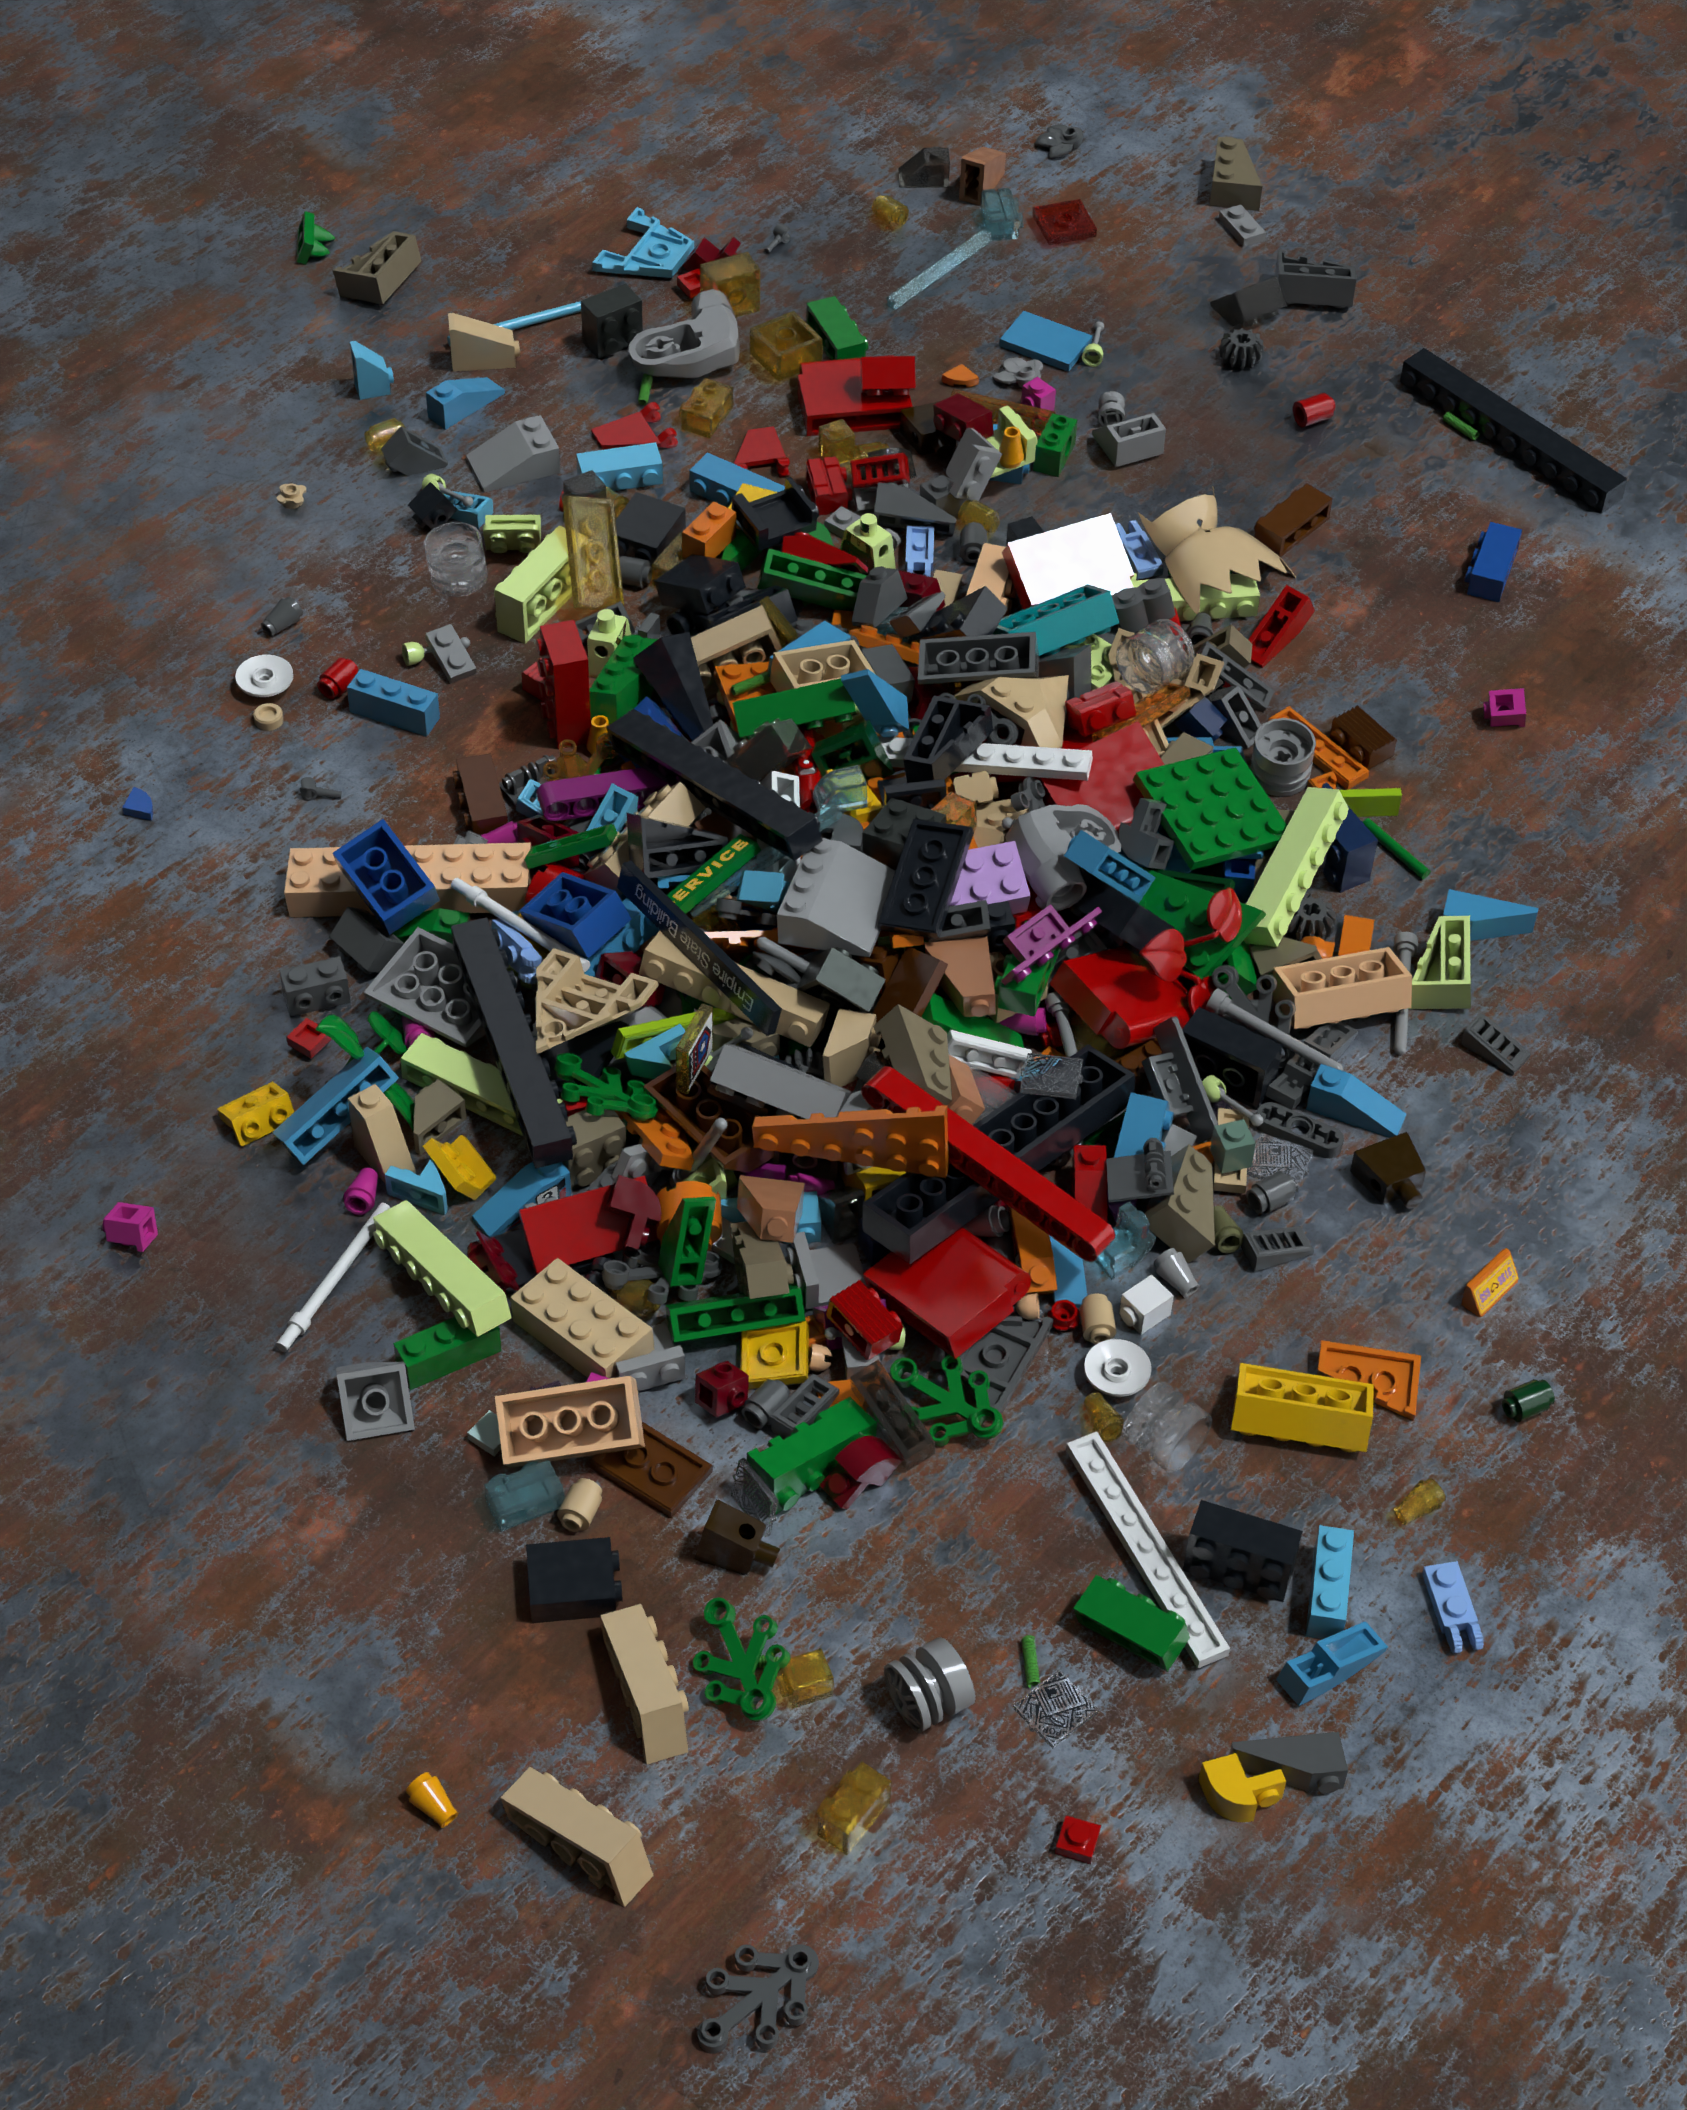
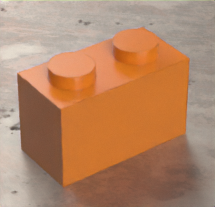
M713 501L682 532V558L686 559L692 554L716 558L736 538V511Z

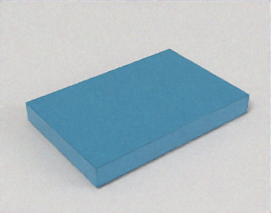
M1023 311L1000 338L999 346L1069 372L1082 356L1084 348L1092 343L1093 336Z

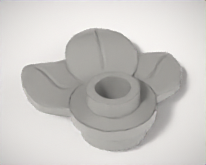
M1008 358L1003 361L1005 370L993 375V379L1005 384L1018 382L1019 387L1022 388L1024 384L1034 378H1041L1040 371L1043 369V364L1036 359L1026 362L1022 358Z

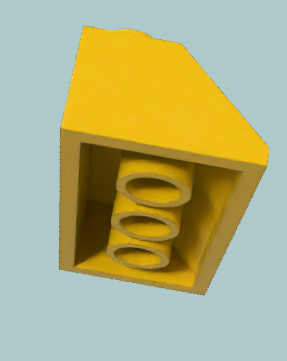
M1240 1363L1231 1430L1239 1431L1241 1434L1248 1436L1256 1434L1270 1436L1279 1441L1294 1440L1306 1442L1315 1447L1325 1445L1337 1447L1346 1452H1367L1373 1420L1374 1384Z

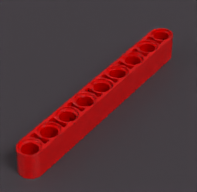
M889 1066L882 1067L861 1088L865 1101L876 1110L888 1109L892 1113H906L907 1108L919 1107L921 1112L935 1111L936 1106L944 1105ZM947 1107L948 1158L950 1164L1085 1261H1095L1115 1239L1113 1228L1104 1219Z

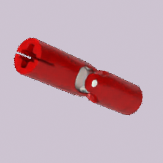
M806 726L794 728L795 733L787 735L791 761L795 768L794 775L799 776L800 808L808 813H813L814 810L815 816L819 819L827 812V802L821 773L811 755L815 746L814 734L812 730H806Z

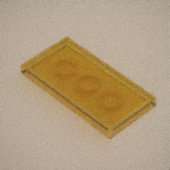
M569 495L563 497L574 608L603 610L620 601L624 606L613 499Z

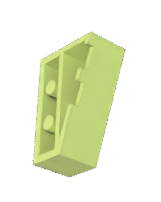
M1439 916L1428 939L1423 957H1420L1417 970L1412 978L1411 1008L1409 1009H1470V916Z

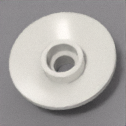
M258 655L245 660L238 667L235 678L238 687L244 693L255 697H270L285 691L291 685L293 669L288 661L279 656Z
M1110 1339L1102 1341L1090 1349L1085 1358L1084 1372L1089 1383L1098 1391L1110 1396L1124 1397L1133 1395L1146 1386L1151 1376V1362L1145 1351L1138 1345L1126 1340Z

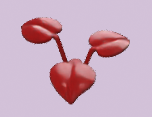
M1231 887L1218 891L1209 901L1207 920L1209 926L1213 929L1212 933L1184 942V938L1178 930L1166 929L1152 938L1140 951V955L1147 960L1156 975L1163 981H1174L1179 975L1194 981L1196 985L1192 986L1188 992V1003L1192 1015L1198 1007L1206 1008L1211 995L1217 988L1212 982V976H1206L1201 981L1200 977L1182 970L1187 960L1184 948L1215 939L1218 935L1223 942H1230L1237 936L1242 923V909L1240 901Z

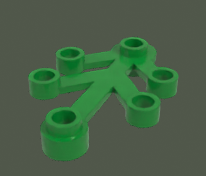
M570 1053L557 1055L554 1069L560 1079H577L588 1085L563 1084L561 1091L562 1099L569 1102H577L580 1100V1096H587L585 1110L587 1113L596 1116L603 1115L605 1109L628 1112L633 1119L639 1121H646L656 1116L658 1110L655 1105L656 1100L652 1096L645 1094L643 1090L645 1084L637 1080L628 1081L626 1091L623 1093L620 1082L622 1073L619 1069L614 1067L603 1068L601 1080L580 1069L582 1059L577 1055Z
M947 1355L941 1362L942 1369L947 1376L949 1392L919 1375L915 1362L910 1358H899L891 1365L890 1373L897 1386L902 1388L913 1387L940 1403L921 1408L914 1406L906 1408L903 1411L902 1419L908 1429L916 1430L923 1425L924 1421L957 1414L966 1419L965 1421L949 1425L944 1423L932 1425L929 1430V1436L936 1446H944L953 1437L972 1433L979 1439L988 1440L996 1437L1002 1431L1004 1425L1003 1418L997 1409L990 1407L988 1396L990 1381L984 1371H974L968 1378L969 1385H971L970 1388L975 1392L976 1409L965 1402L960 1375L963 1371V1365L959 1357L954 1359L951 1355ZM952 1362L958 1364L954 1369H947V1366ZM906 1372L911 1373L910 1377L901 1379L902 1374ZM979 1378L985 1380L982 1385H974L975 1380ZM911 1415L919 1416L916 1421H908ZM985 1421L993 1422L989 1427H981ZM938 1431L946 1432L941 1438L934 1437Z
M714 1598L705 1606L704 1617L709 1624L720 1630L733 1662L716 1658L708 1651H700L693 1659V1666L703 1675H710L714 1672L739 1679L745 1691L730 1689L721 1681L714 1680L706 1686L705 1696L716 1705L727 1702L741 1706L744 1716L751 1721H764L771 1716L775 1709L776 1697L771 1690L779 1669L785 1668L788 1665L790 1653L778 1644L769 1647L765 1656L767 1663L758 1682L754 1672L766 1641L773 1638L777 1633V1623L767 1615L759 1616L754 1621V1633L745 1652L733 1624L736 1616L734 1606L724 1598ZM726 1611L725 1616L719 1620L720 1615ZM769 1623V1628L762 1632L763 1625ZM782 1652L781 1658L774 1662L775 1655ZM709 1658L707 1666L701 1668L702 1662ZM721 1688V1693L717 1697H713L715 1690ZM763 1700L762 1705L756 1709L757 1703Z

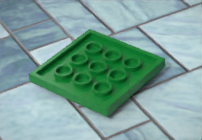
M1236 747L1136 772L1133 778L1134 783L1144 798L1158 800L1167 804L1165 811L1162 812L1160 823L1170 839L1175 841V847L1190 870L1276 848L1287 827L1286 822Z

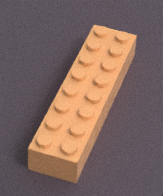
M531 842L404 846L433 883L440 901L426 911L442 908L469 913H490L482 907L477 908L466 901L465 896L451 888V883L455 878H460L472 887L478 886L487 892L489 898L511 912L519 911L527 904L525 903V896L534 877V868L528 869L524 859L531 849ZM340 847L290 848L284 890L290 917L342 916L348 906L367 910L370 914L374 915L339 869L332 853Z

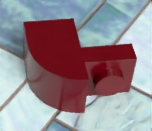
M704 237L691 251L682 266L689 272L699 268L712 283H720L728 277L736 264L734 261L738 257L736 251L741 242L732 237L719 250Z
M621 1175L613 1179L605 1211L629 1218L621 1250L634 1253L639 1249V1246L644 1247L647 1242L650 1228L645 1227L646 1223L655 1226L660 1222L661 1205L654 1191L646 1184Z
M864 1436L851 1442L835 1457L838 1462L837 1465L823 1480L820 1487L840 1508L848 1510L868 1484L882 1486L903 1460L881 1438Z

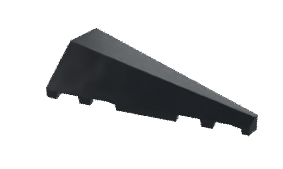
M689 632L661 637L633 657L634 666L641 670L646 677L648 685L653 687L658 693L662 704L685 735L688 734L692 741H694L713 726Z

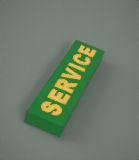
M739 834L667 896L687 914L761 851V848L756 841Z

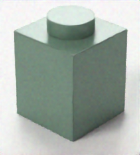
M1242 1119L1214 1126L1210 1151L1221 1174L1252 1166L1256 1143L1245 1120Z

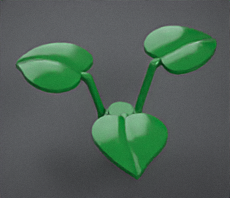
M372 1011L368 1015V1022L371 1027L384 1039L374 1052L379 1054L389 1044L397 1054L403 1055L408 1050L403 1035L379 1013ZM329 1015L316 1027V1031L329 1036L351 1055L346 1065L354 1058L359 1060L364 1056V1051L361 1045L358 1044L357 1034L339 1016ZM394 1082L383 1093L400 1111L413 1132L415 1101L399 1084Z

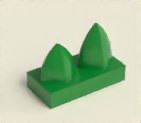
M304 211L297 229L296 262L305 265L310 256L322 257L330 254V251L320 242L335 240V237L329 231L314 224V213Z

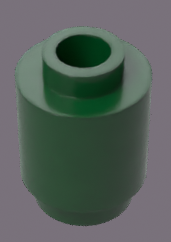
M1533 1379L1505 1391L1504 1399L1502 1400L1503 1411L1507 1417L1512 1418L1516 1422H1522L1547 1411L1550 1405H1553L1555 1402L1554 1392L1547 1381Z

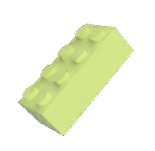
M558 526L551 534L545 536L543 542L535 550L530 551L527 558L519 566L514 567L511 574L503 582L498 583L494 590L498 632L526 644L539 631L540 626L544 625L589 579L587 537Z

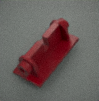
M477 1231L476 1235L480 1241H475L468 1245V1258L481 1271H485L488 1268L489 1270L485 1274L504 1292L508 1288L518 1291L520 1288L515 1281L518 1275L501 1255L504 1253L502 1245L495 1237L489 1238Z

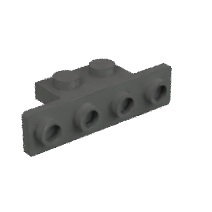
M1176 1016L1170 1017L1154 1027V1032L1163 1054L1148 1057L1141 1062L1154 1097L1169 1102V1111L1174 1112L1173 1118L1186 1115L1193 1134L1197 1136L1196 1142L1198 1144L1204 1143L1212 1138L1214 1126L1218 1125L1179 1020Z

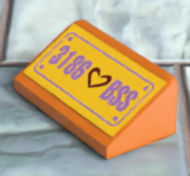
M1502 1249L1465 1286L1461 1305L1478 1317H1483L1518 1283V1273L1509 1249Z

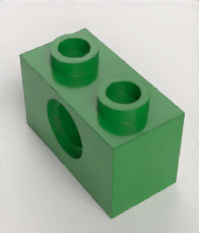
M1052 413L1036 445L1033 471L1059 477L1075 446L1077 419Z

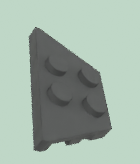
M1019 1316L1005 1318L959 1356L963 1365V1371L960 1374L962 1385L975 1398V1392L971 1390L968 1378L974 1371H984L990 1381L988 1389L990 1407L997 1409L1002 1415L1053 1326V1319L1043 1317L1042 1322L1022 1321V1317ZM952 1362L951 1369L956 1368L958 1364ZM979 1378L975 1380L974 1385H982L985 1380Z

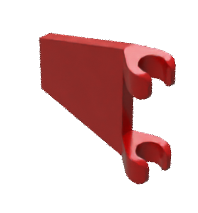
M656 402L647 404L639 412L591 429L594 438L602 449L656 442L657 447L674 448L678 445V441L675 438L677 436L675 429L667 428L656 437L647 422L655 423L661 419V415L657 412L660 410V407Z
M774 426L748 430L734 464L747 469L749 466L776 463L779 477L789 476L788 466L790 461L785 456Z

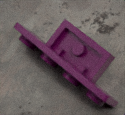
M1051 904L1002 940L1021 964L1011 970L1001 982L1005 986L1012 980H1015L1017 984L1032 973L1030 967L1035 963L1039 967L1043 966L1054 957L1052 953L1054 949L1058 947L1063 951L1076 940L1073 935L1080 931L1082 935H1085L1098 924L1094 919L1102 910L1097 907L1069 928Z

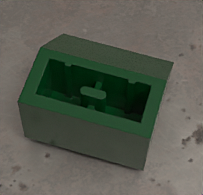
M870 720L816 742L811 753L825 781L826 770L832 769L839 779L860 774L865 782H868L873 777L886 778L895 774Z

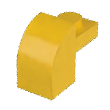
M1236 1753L1202 1762L1198 1779L1212 1809L1220 1816L1235 1822L1254 1821L1257 1806L1269 1807L1282 1799L1286 1785V1779L1281 1769L1247 1778Z

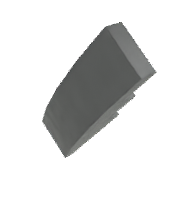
M1343 1022L1335 1024L1325 1023L1304 1040L1303 1043L1337 1062L1356 1038L1358 1030ZM1296 1054L1286 1063L1283 1073L1268 1086L1265 1096L1293 1110L1310 1093L1311 1084L1320 1066Z

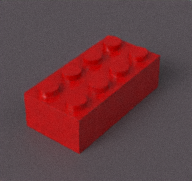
M569 620L540 626V638L536 639L537 651L539 656L542 657L541 660H537L540 677H543V680L539 681L538 684L541 698H544V701L540 702L542 718H548L546 725L549 738L555 739L558 749L587 744L591 729L588 658L575 621Z

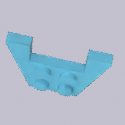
M636 207L627 219V228L645 233L628 256L602 250L592 262V268L596 272L672 278L694 249V241L672 227L665 228L660 225L659 219L654 216L650 219L644 214V210Z

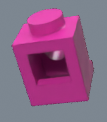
M1039 377L1022 386L1021 406L1017 408V413L1022 416L1031 417L1033 425H1035L1034 421L1036 419L1044 421L1054 413L1056 389Z
M1524 688L1489 691L1488 702H1483L1484 719H1490V727L1507 725L1525 727L1526 707Z
M118 1202L103 1219L102 1228L108 1242L121 1243L126 1246L135 1245L139 1252H144L158 1235L154 1207Z

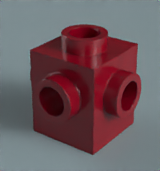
M729 1361L718 1363L709 1369L697 1373L695 1380V1403L716 1418L743 1406L748 1399L749 1375Z

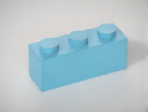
M656 442L576 454L577 475L582 490L604 493L663 484V463Z
M1319 1525L1313 1553L1306 1637L1325 1639L1344 1630L1347 1618L1354 1530Z

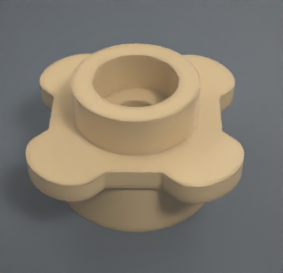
M283 484L279 487L281 493L277 496V501L284 507L295 509L303 504V494L306 493L304 485Z

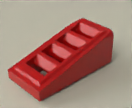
M904 453L850 460L853 488L877 487L878 483L894 482L898 485L910 483L908 457ZM894 464H899V475H895ZM875 465L877 470V478H873L872 466ZM883 465L888 466V476L884 477ZM863 466L866 469V480H862L861 467Z

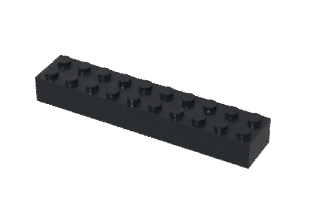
M1086 1045L1069 1057L1071 1060L1078 1059L1076 1062L1080 1066L1065 1060L1062 1063L1066 1067L1061 1068L1058 1066L1052 1073L1049 1071L1045 1074L1072 1086L1077 1081L1074 1087L1070 1088L1071 1086L1067 1084L1065 1086L1060 1084L1061 1086L1058 1087V1084L1050 1088L1048 1086L1059 1082L1056 1080L1053 1082L1051 1078L1049 1080L1052 1084L1041 1087L1035 1081L1032 1084L1037 1086L1031 1087L1029 1085L1030 1088H1025L973 1126L1038 1172L1127 1108L1130 1093H1134L1135 1090L1134 1073L1092 1046ZM1067 1068V1070H1066V1071H1063V1073L1061 1074V1076L1058 1078V1076L1060 1075V1073L1062 1072V1070H1065V1069ZM1079 1071L1078 1075H1077V1076L1075 1077V1079L1071 1082V1080L1074 1078V1076H1075V1075L1077 1074V1072ZM1042 1076V1082L1044 1084L1046 1083L1047 1078L1045 1076ZM1058 1087L1060 1090L1054 1091L1053 1088ZM950 1163L946 1178L928 1177L923 1174L906 1172L863 1202V1232L911 1264L1000 1199Z

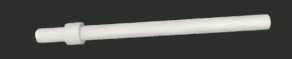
M455 878L452 881L451 888L465 896L466 901L473 906L484 908L549 951L555 948L579 956L583 971L586 972L589 969L590 962L489 898L486 891L478 886L472 887L460 878Z
M380 1203L300 1312H295L287 1322L288 1328L276 1343V1347L280 1351L287 1352L299 1335H303L311 1325L310 1319L371 1239L373 1232L376 1231L373 1217L390 1209L388 1204Z

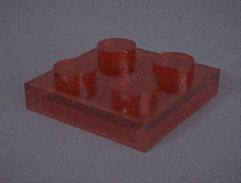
M1080 199L1033 207L1032 216L1048 245L1085 240L1097 235V228Z

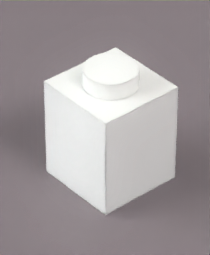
M1151 1274L1122 1294L1119 1314L1128 1326H1133L1142 1335L1171 1315L1174 1295Z

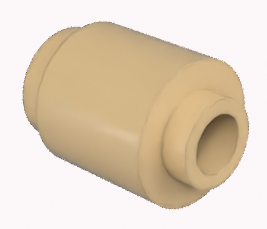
M1099 1293L1084 1297L1079 1309L1084 1339L1093 1344H1098L1114 1338L1116 1326L1112 1303L1108 1301L1105 1295Z
M580 1478L570 1486L557 1512L563 1527L573 1532L589 1528L602 1501V1488L596 1482Z

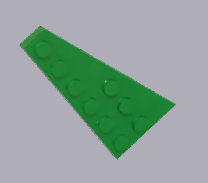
M1139 866L1156 877L1140 901V905L1175 927L1174 929L1182 934L1184 942L1212 933L1213 929L1209 926L1207 920V907L1215 893ZM1240 902L1242 923L1237 936L1230 942H1223L1218 935L1215 939L1185 947L1184 951L1187 960L1184 967L1200 977L1201 981L1206 976H1212L1214 970L1224 963L1266 916L1263 910Z

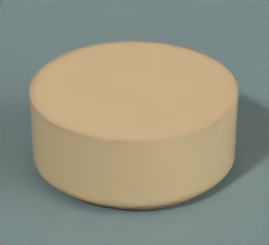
M262 704L253 713L255 725L261 730L272 731L283 724L282 709L276 704Z

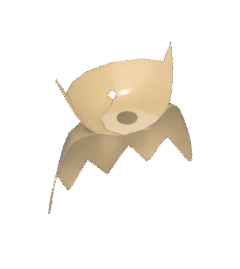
M1213 486V495L1204 494L1187 499L1164 512L1153 522L1137 512L1149 536L1158 549L1166 556V566L1177 588L1196 614L1200 612L1201 584L1229 594L1232 593L1230 571L1260 582L1259 561L1281 572L1287 573L1288 571L1296 578L1284 560L1252 535L1239 528L1229 526L1217 527L1218 510ZM1198 519L1202 521L1201 527L1197 524Z

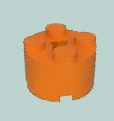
M698 1181L676 1183V1188L667 1191L666 1187L661 1189L656 1195L661 1205V1220L656 1224L660 1246L662 1237L682 1198L715 1197L716 1204L707 1250L710 1251L712 1244L722 1235L720 1194L712 1192V1186Z

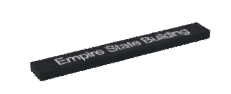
M632 861L622 863L617 888L766 1036L775 1034L782 1008Z

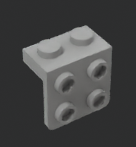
M967 428L947 466L946 474L954 481L949 492L955 498L979 501L1002 453L974 428Z
M805 1232L796 1233L791 1247L786 1249L788 1264L794 1267L796 1273L794 1274V1284L801 1288L805 1309L829 1304V1299L832 1296L840 1293L843 1289L845 1290L858 1280H861L867 1287L857 1248L852 1243L810 1250Z
M665 1324L650 1326L653 1328L654 1350L651 1353L616 1362L617 1377L632 1376L636 1379L638 1391L686 1379L685 1355L681 1345L674 1346L668 1327Z

